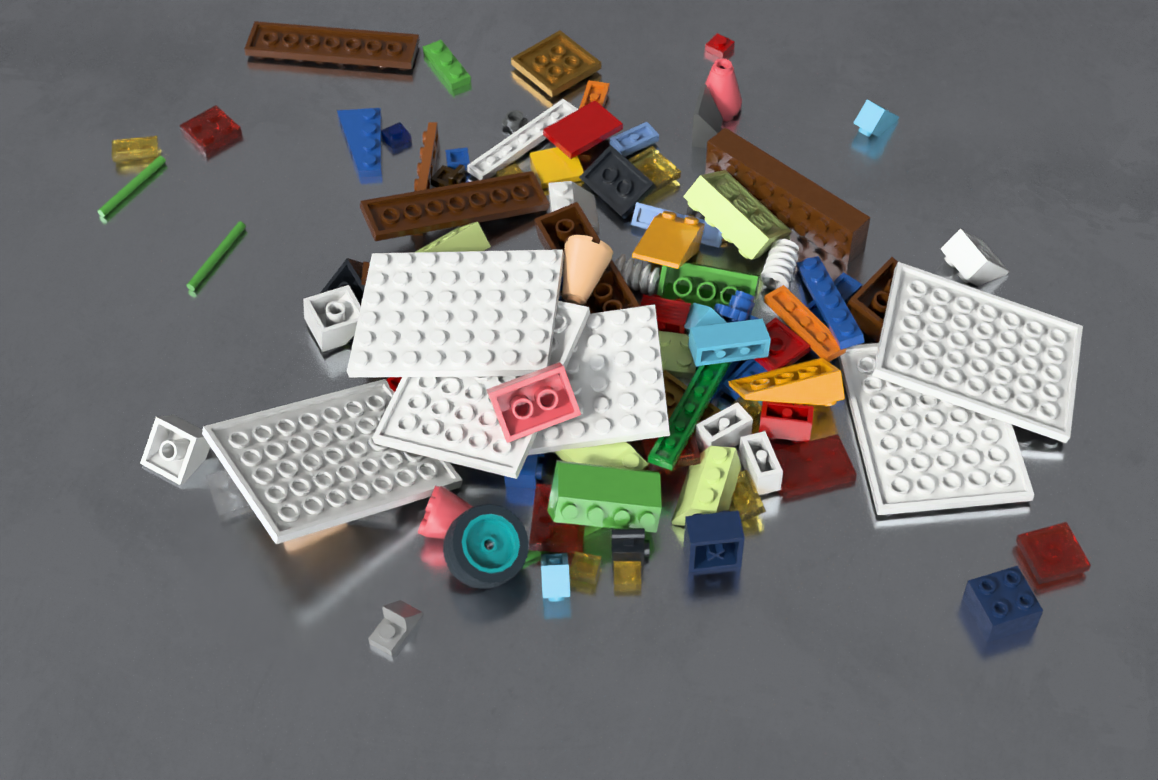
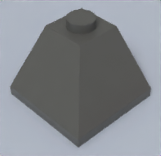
M701 84L693 114L692 147L707 149V141L724 128H722L723 118L707 85Z

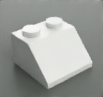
M572 181L549 183L550 212L578 202L595 232H599L595 196Z
M962 229L941 248L942 252L946 255L945 261L951 267L958 269L959 273L957 275L966 284L971 282L980 286L1005 276L1010 272L983 240Z
M349 285L303 299L304 319L322 352L345 345L355 335L361 306Z
M175 415L159 416L154 421L140 464L179 485H183L206 460L210 445L203 436L202 429Z

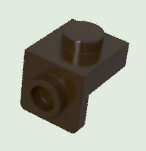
M460 164L454 170L442 165L430 178L431 185L437 188L466 183L465 166Z

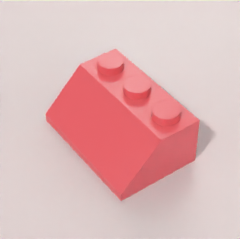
M560 362L486 389L507 443L581 415L565 368Z

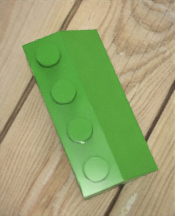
M686 262L679 269L662 265L657 295L670 300L681 299L686 303H691V305L698 303L714 309L717 303L728 306L731 296L735 295L736 290L754 296L753 303H755L761 275Z
M566 461L556 462L547 510L553 522L606 528H644L645 532L657 533L662 509L659 472Z

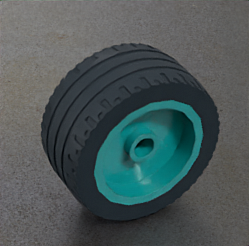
M486 504L468 509L451 523L444 537L443 552L447 567L460 582L474 588H493L509 581L521 570L527 559L529 541L523 523L513 512L502 506Z

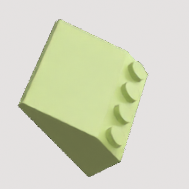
M726 170L700 175L683 196L689 201L688 205L693 210L699 211L704 215L705 221L710 226L719 229L722 232V237L729 243H734L739 248V253L747 259L753 260L760 257L771 249L774 241L784 239L792 232Z

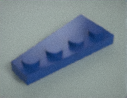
M381 108L337 110L338 119L341 122L342 130L346 136L359 177L382 176Z

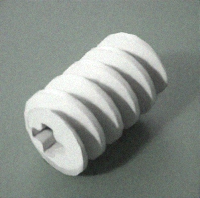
M778 239L771 245L761 273L762 283L769 289L775 290L783 285L787 289L789 288V282L792 279L794 268L799 258L797 253L799 246L795 242L788 239Z
M622 254L614 262L628 287H632L635 291L640 290L642 294L648 293L650 296L657 294L661 276L659 275V267H656L651 272V264H647L643 269V261L639 260L634 265V258L630 257L625 262V254Z

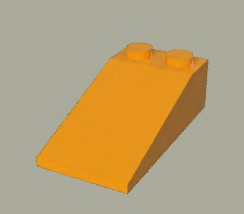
M663 211V213H659L652 220L633 251L632 258L679 269L699 251L705 224L700 223L699 219L686 216L684 219L676 217L677 214L674 212Z
M824 358L728 381L729 386L745 400L832 406L837 401L845 399L841 370Z

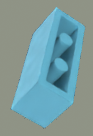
M762 318L691 327L688 346L695 366L768 357L771 338Z

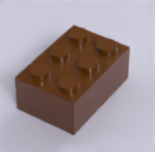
M893 257L856 292L847 304L859 328L877 343L880 341L894 270L898 263Z

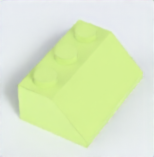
M474 222L455 228L414 253L484 251L491 246L479 223Z
M710 446L691 459L671 520L672 525L685 526V516H692L697 513L712 514L729 510L741 471V463L736 448Z

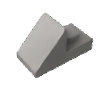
M401 600L382 607L384 619L368 638L369 644L393 656L423 616L422 611Z

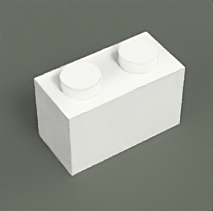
M737 402L696 425L695 444L702 452L710 446L735 447L740 444L741 437L751 435L753 418Z
M766 432L741 437L739 457L755 495L758 496L781 490L783 471Z

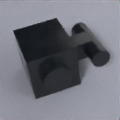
M644 528L612 529V567H644V556H650L649 540H644Z

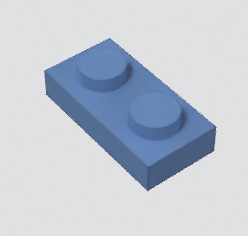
M645 122L610 138V145L625 157L658 142L659 134L648 122Z

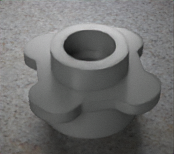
M518 110L509 111L506 114V118L502 119V125L509 127L512 132H516L528 123V119L523 118L522 112Z

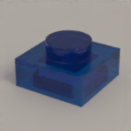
M401 122L381 130L382 138L392 150L412 141L411 134Z

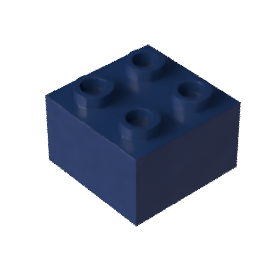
M724 510L712 514L697 513L692 516H685L683 547L688 573L742 566L745 536L739 511Z
M1018 565L968 580L963 594V600L987 643L1036 628L1043 613L1041 605Z

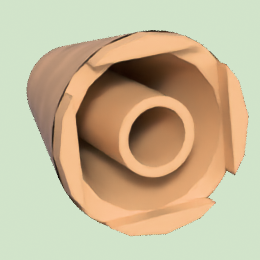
M573 235L568 238V241L566 240L562 297L567 303L584 305L612 259L613 250L605 242L600 240L599 244L592 242L593 237L585 235Z

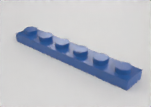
M811 257L797 262V270L840 350L864 343L862 331L820 257Z

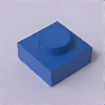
M468 148L445 150L447 167L455 170L462 164L465 166V170H467V165L470 164Z

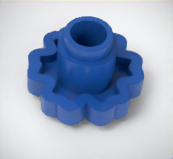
M736 290L735 295L731 296L728 306L717 303L713 309L722 318L728 320L727 323L759 319L751 315L755 305L753 303L755 297Z

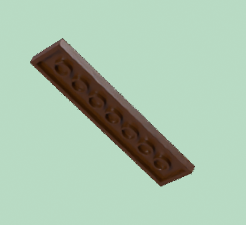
M254 21L244 51L246 56L412 69L420 40L419 34Z
M529 171L362 200L360 202V209L376 242L463 226L474 222L479 223L549 209L550 203L534 172Z

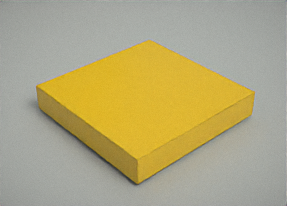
M557 147L530 153V160L542 189L549 188V183L582 181L579 177L584 171L578 156L570 159Z

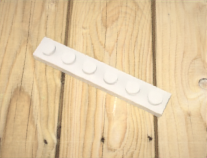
M560 100L468 164L467 171L478 180L491 178L545 140L546 137L543 135L544 128L578 109L566 100Z

